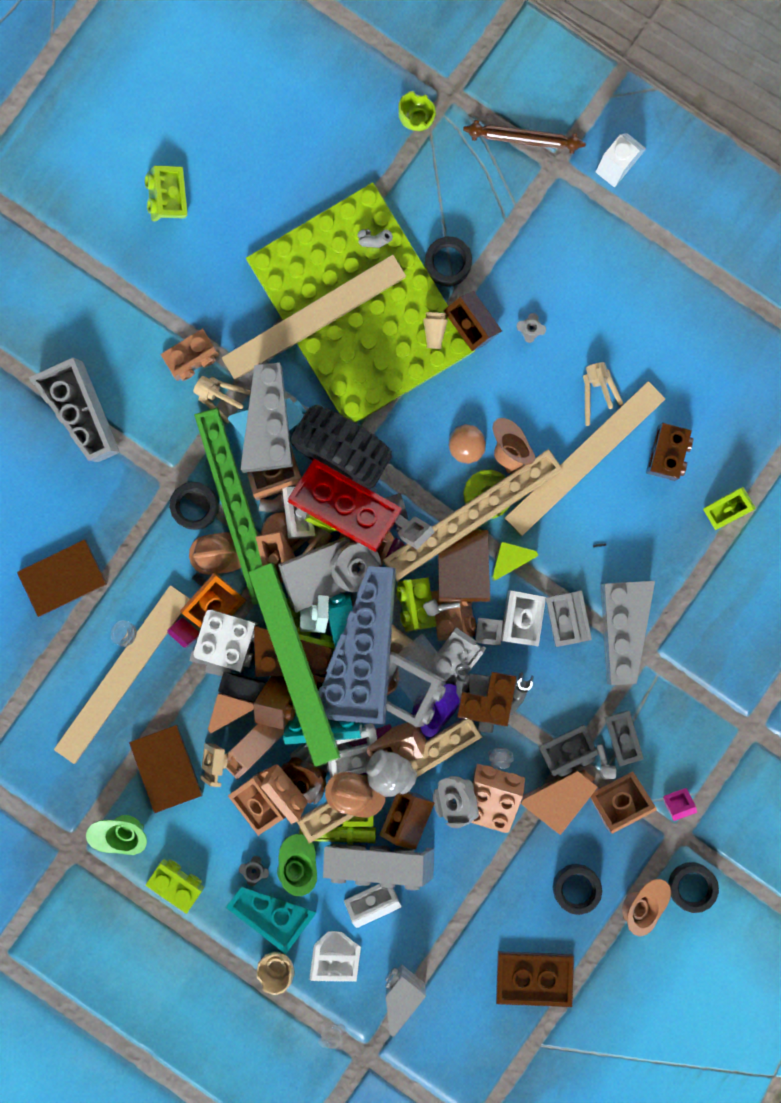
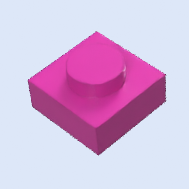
M687 788L663 796L664 803L673 821L697 813L696 805Z

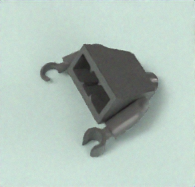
M464 663L458 664L455 667V672L457 674L456 693L459 700L461 692L487 696L490 676L466 674L465 671L459 669H468L469 665ZM523 672L519 674L518 684L517 680L515 684L510 715H513L524 702L528 690L533 686V676H531L529 681L522 680ZM479 721L478 731L493 733L494 724Z

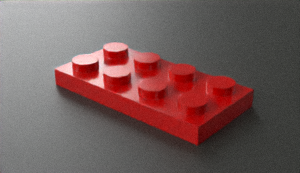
M316 459L313 460L288 497V503L374 552L377 551L402 511L401 507Z

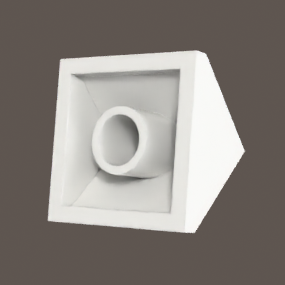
M508 591L501 641L539 646L546 597Z

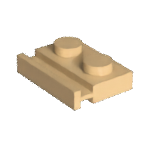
M204 743L202 769L205 770V775L201 776L200 779L212 787H221L218 775H222L223 769L227 767L228 757L223 748L216 744Z

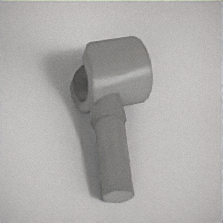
M432 599L426 602L423 607L429 616H434L441 611L461 607L460 602H450L438 606L436 599Z
M603 744L598 745L597 749L601 760L600 775L604 779H615L616 766L607 765Z

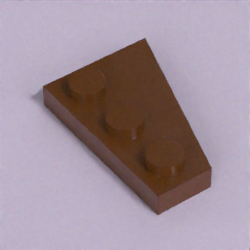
M254 625L256 677L284 676L268 629ZM300 640L312 675L327 674V669L332 659L331 648Z

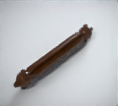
M474 120V123L470 126L463 127V131L469 133L473 141H477L478 137L483 136L488 140L561 149L567 147L571 154H574V151L578 148L586 146V143L577 137V133H572V136L567 138L563 134L498 125L489 124L482 127L479 124V120Z

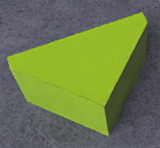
M741 487L703 508V511L714 529L717 530L755 510L756 507L744 487Z
M501 542L491 575L492 580L495 581L539 556L537 551Z

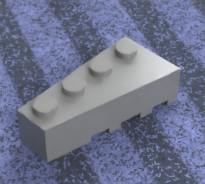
M71 358L29 377V380L37 387L42 398L56 413V417L69 431V435L88 461L100 462L120 453L83 361Z
M280 362L254 365L240 470L246 473L293 467L282 366Z
M655 581L600 584L606 679L609 685L637 684Z
M330 844L324 847L323 878H330L332 883H346V880L355 881L356 885L368 886L371 882L380 883V887L394 888L396 884L405 885L407 890H420V887H423L433 879L435 848H425V851L420 853L406 847L396 848L394 851H390V848L387 846H371L370 850H365V845Z

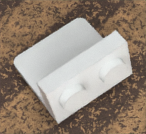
M208 610L195 646L194 657L239 672L244 671L245 667H250L254 654L250 653L252 644L255 643L254 625L258 626L259 623Z

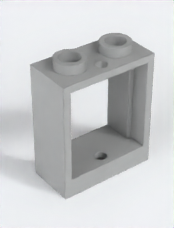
M390 652L388 685L398 666L432 683L416 716L389 701L386 704L388 712L416 727H422L431 721L434 715L432 708L436 700L439 702L446 691V688L443 687L446 680L398 654Z

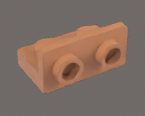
M203 328L160 354L177 381L180 379L185 381L195 374L194 371L201 366L206 368L216 362L215 358L219 356Z

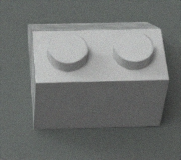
M402 964L398 969L393 968L385 978L387 981L385 987L389 1033L393 1037L426 997L425 983Z

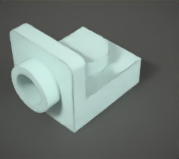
M318 595L316 605L300 611V631L325 633L328 622L329 596Z

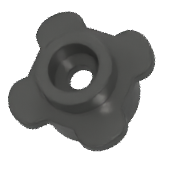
M253 856L251 861L246 864L242 863L239 867V872L244 875L249 886H255L261 878L265 879L269 875V870L264 868L259 856Z

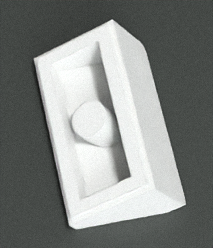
M380 884L344 900L351 921L356 928L402 907L394 888L380 887Z

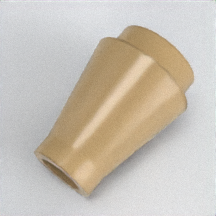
M426 312V318L423 319L427 342L426 348L441 349L448 322L446 320V313Z

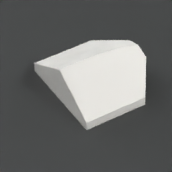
M328 931L314 944L309 980L357 981L361 947L342 932Z

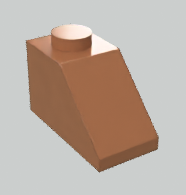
M281 532L256 536L262 566L273 563L280 583H284L278 564L295 558L292 547Z

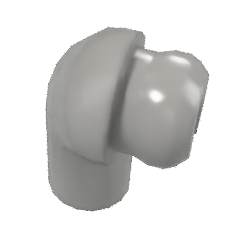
M368 229L361 230L357 234L358 242L362 247L380 248L389 243L393 238L389 230H384L376 236H371V231Z
M283 491L274 500L260 499L259 511L270 513L284 512Z

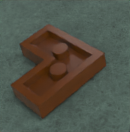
M491 671L487 696L461 692L457 717L508 727L517 676Z

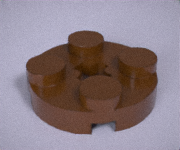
M298 757L291 758L289 762L281 766V769L308 800L307 803L314 802V805L322 799L327 785L325 780L326 772L323 769L315 767L312 763L303 761ZM298 780L304 782L305 784L300 786L298 784Z

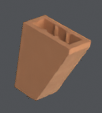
M257 724L227 754L226 769L238 780L284 734V730Z
M573 769L571 773L558 777L523 795L520 804L561 835L598 787L592 783L595 778L584 769L581 773Z

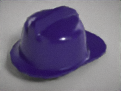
M449 683L443 686L446 688V691L439 702L436 700L432 708L434 715L431 721L420 727L425 736L432 737L436 735L456 712L460 701L456 693V685ZM426 695L420 696L415 701L412 715L416 716Z

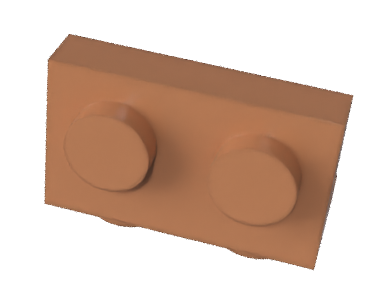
M439 590L431 591L432 599H436L438 606L450 603L439 602ZM460 602L461 607L447 609L435 615L438 641L447 640L456 627L468 636L476 635V620L472 613V602Z
M278 764L260 772L258 776L262 781L260 787L291 824L299 821L308 800Z

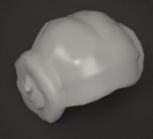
M380 749L371 756L366 767L370 787L385 797H393L398 793L406 794L415 785L416 770L413 769L412 764L407 759L396 753L385 752Z

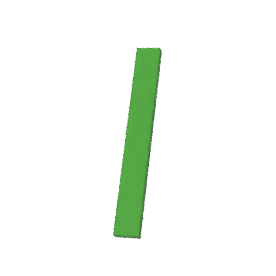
M217 407L194 414L252 604L256 605L259 602L248 572L263 567L256 541L258 534Z
M270 563L248 573L314 766L316 767L341 758L275 565Z

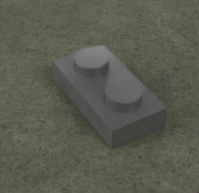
M627 710L604 717L618 766L644 760L630 711Z

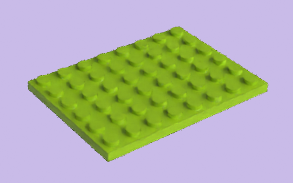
M373 182L246 257L248 264L282 320H285L391 255H394L406 278L297 343L338 413L355 423L475 352V350L471 351L447 315L446 320L448 322L442 341V348H426L427 342L423 319L426 318V312L445 313L443 310L448 305ZM368 229L371 231V236H376L384 230H389L393 238L389 243L380 248L362 247L358 242L357 234L361 230Z

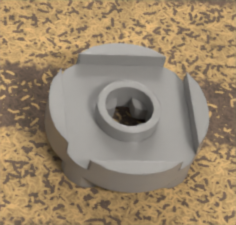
M352 541L343 545L336 552L334 558L329 563V568L332 571L335 583L340 588L349 592H358L368 566L379 567L381 559L377 551L374 552L357 541ZM355 562H356V563H358V562L361 563V564L358 566L359 569H360V571H359L358 573L355 572V571H352V565H353Z
M450 776L438 782V789H435L433 793V802L435 803L434 807L440 818L444 817L448 821L445 824L452 828H461L478 818L477 799L473 783L470 780H463L458 776Z

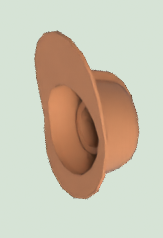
M496 419L492 427L497 440L494 449L495 459L504 466L509 474H512L524 464H532L535 461V454L530 448L521 428L509 419Z
M231 533L204 535L196 539L189 550L191 565L202 574L226 573L241 568Z
M341 772L335 774L325 787L327 803L340 813L357 817H371L376 815L385 803V796L372 789L368 783L367 776Z
M661 879L651 880L640 891L632 892L625 898L622 905L623 919L627 921L628 928L634 935L644 936L651 932L666 909L671 897V889L666 881Z

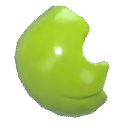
M410 91L404 94L398 103L399 120L404 127L413 131H423L432 126L436 117L435 105L428 99L427 95L420 96L416 95L414 91Z

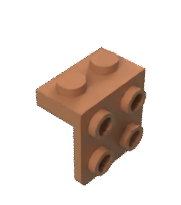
M477 763L472 783L477 799L479 816L471 823L508 833L523 798L525 778L515 773L504 772L491 766Z

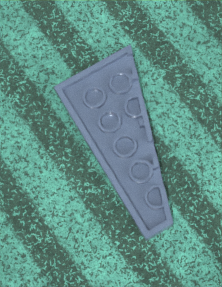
M372 566L367 568L357 593V600L352 612L350 611L347 625L340 636L328 666L323 685L318 691L328 720L385 724L396 568Z

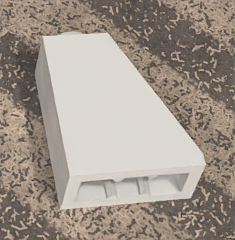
M628 133L620 134L603 155L596 173L613 187H616L646 148Z

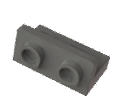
M581 725L538 746L553 776L558 774L559 777L573 771L572 767L580 763L582 766H586L594 762L595 756L599 755L585 725Z

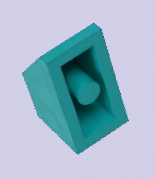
M340 593L329 598L328 617L335 648L341 634L345 630L350 611L352 612L353 610L350 593L345 595Z

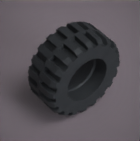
M313 405L307 409L291 436L292 445L312 461L314 459L320 461L367 489L375 487L392 458L391 449L374 434H371L352 420L343 417V415L320 405Z

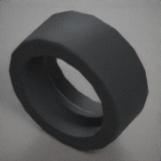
M445 236L437 239L429 246L426 252L425 268L433 282L441 286L451 287L460 284L467 278L472 266V254L464 241L456 237ZM446 247L458 250L463 258L461 270L452 276H445L439 273L434 265L436 253Z
M199 482L184 483L175 489L170 498L169 505L174 520L179 525L192 530H199L209 526L216 518L219 507L217 496L214 492ZM192 491L204 494L209 503L207 514L202 519L196 521L185 518L179 507L182 497Z
M223 672L218 691L227 696L255 702L266 682Z
M696 862L683 863L677 866L670 874L668 884L671 889V898L684 911L701 913L711 908L716 902L719 894L718 881L715 875L704 865ZM695 872L705 877L708 883V891L702 900L689 902L681 897L679 883L684 875Z
M581 864L567 865L559 870L554 878L552 887L554 897L560 907L568 913L575 915L587 914L594 910L601 901L603 891L601 881L595 872ZM571 875H584L591 882L592 893L584 903H571L563 895V884Z

